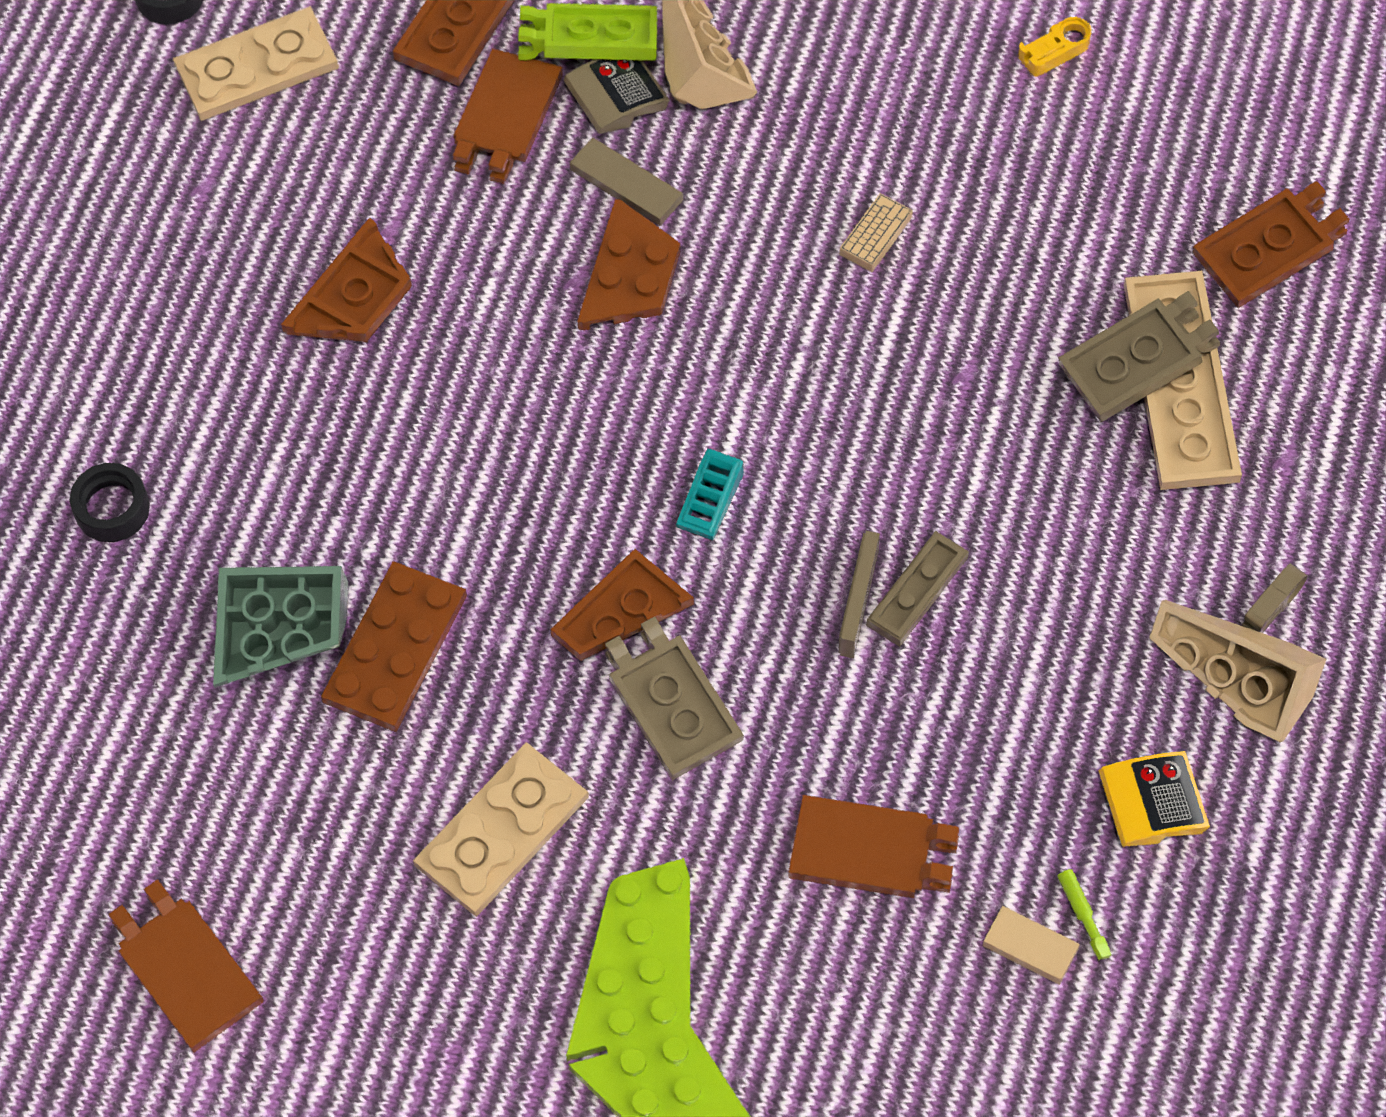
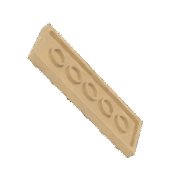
M1202 271L1125 278L1124 291L1129 315L1158 298L1167 306L1174 302L1176 298L1189 291L1197 301L1198 306L1195 307V310L1198 312L1199 317L1192 322L1183 324L1186 330L1191 333L1209 319L1212 321ZM1217 348L1210 352L1201 353L1203 363L1144 397L1160 490L1240 483L1242 472Z

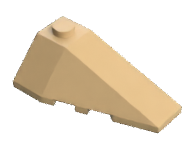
M1168 600L1161 601L1149 637L1183 670H1189L1207 686L1205 690L1215 699L1220 698L1235 712L1233 716L1244 726L1278 742L1285 740L1313 698L1327 660L1290 642Z

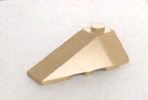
M662 0L664 66L672 96L682 104L689 103L701 110L753 98L757 94V90L747 66L742 59L737 58L734 60L727 50L731 42L726 34H720L710 24L713 15L704 1Z

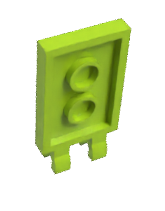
M547 3L546 9L520 6V20H528L533 23L520 24L518 41L531 44L527 46L519 45V60H531L537 57L540 52H544V58L656 61L657 6Z

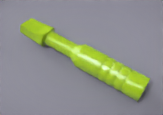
M1073 869L1061 872L1057 877L1077 919L1083 922L1091 939L1090 945L1099 960L1109 958L1112 955L1105 937L1100 935L1092 918L1093 911L1077 881Z

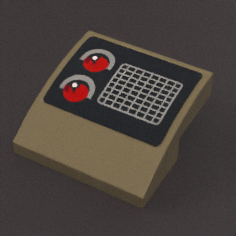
M594 59L566 74L563 80L599 134L629 128L634 117L665 111L669 103V98L643 60Z

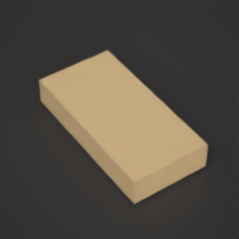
M1002 906L983 941V947L1059 985L1080 946L1079 943L1005 906Z

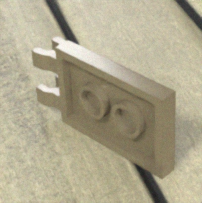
M1189 291L1176 298L1174 302L1167 306L1159 298L1058 357L1060 367L1101 423L1203 363L1201 353L1210 352L1220 346V341L1216 337L1219 335V330L1210 319L1191 333L1183 326V324L1192 322L1199 317L1198 312L1195 310V307L1198 306L1197 301Z
M654 616L641 623L643 632H641L640 636L648 646V651L632 658L621 637L618 636L605 643V647L608 650L605 652V655L616 669V671L609 674L610 682L673 781L742 742L744 734L682 637L679 635L669 641Z

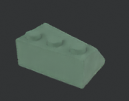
M342 567L219 568L214 688L340 647L347 621L348 580Z

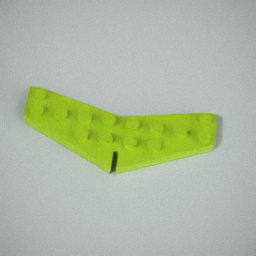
M684 858L617 877L609 886L566 1060L568 1062L607 1051L606 1054L571 1063L568 1066L569 1070L617 1117H750L690 1025V876Z

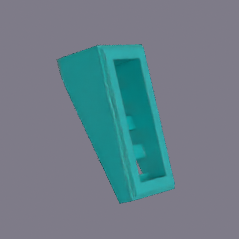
M707 449L688 492L676 527L714 540L744 475L743 461L721 452ZM708 482L724 489L719 491L705 486V484ZM702 497L718 504L715 507L698 501V499ZM693 511L710 516L712 519L711 522L691 516Z

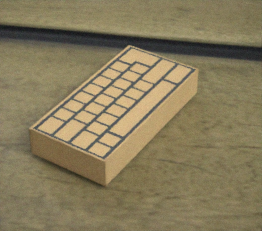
M880 193L841 245L839 255L873 272L912 219L913 210Z

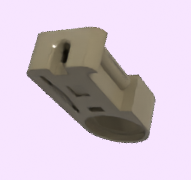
M1288 564L1247 611L1242 626L1264 633L1275 618L1296 597L1305 584L1308 575L1293 564Z

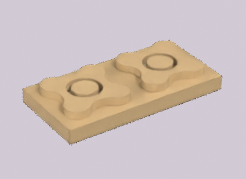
M311 6L173 58L178 74L201 121L339 68L338 60Z
M526 742L413 860L414 866L477 917L589 798V793Z

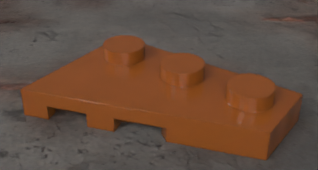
M634 549L550 629L551 636L577 659L582 661L606 649L605 643L620 636L624 640L642 631L641 623L655 616L658 622L694 605V597L639 551Z

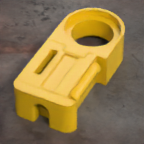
M1066 18L1051 26L1049 33L1027 45L1021 42L1018 58L1032 76H1041L1084 53L1090 45L1091 27L1082 18ZM1075 30L1082 33L1084 38L1081 41L1072 42L1067 40L1064 34L1067 31Z

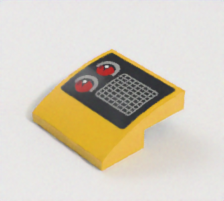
M1185 751L1129 759L1103 766L1098 770L1122 847L1159 844L1165 837L1203 834L1210 827Z

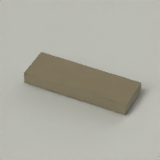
M593 137L570 161L571 171L614 198L623 201L659 226L665 222L683 201V193Z
M871 531L863 533L839 635L838 653H840V656L854 658L879 553L880 533Z
M935 531L868 617L866 626L900 647L968 559L969 551Z

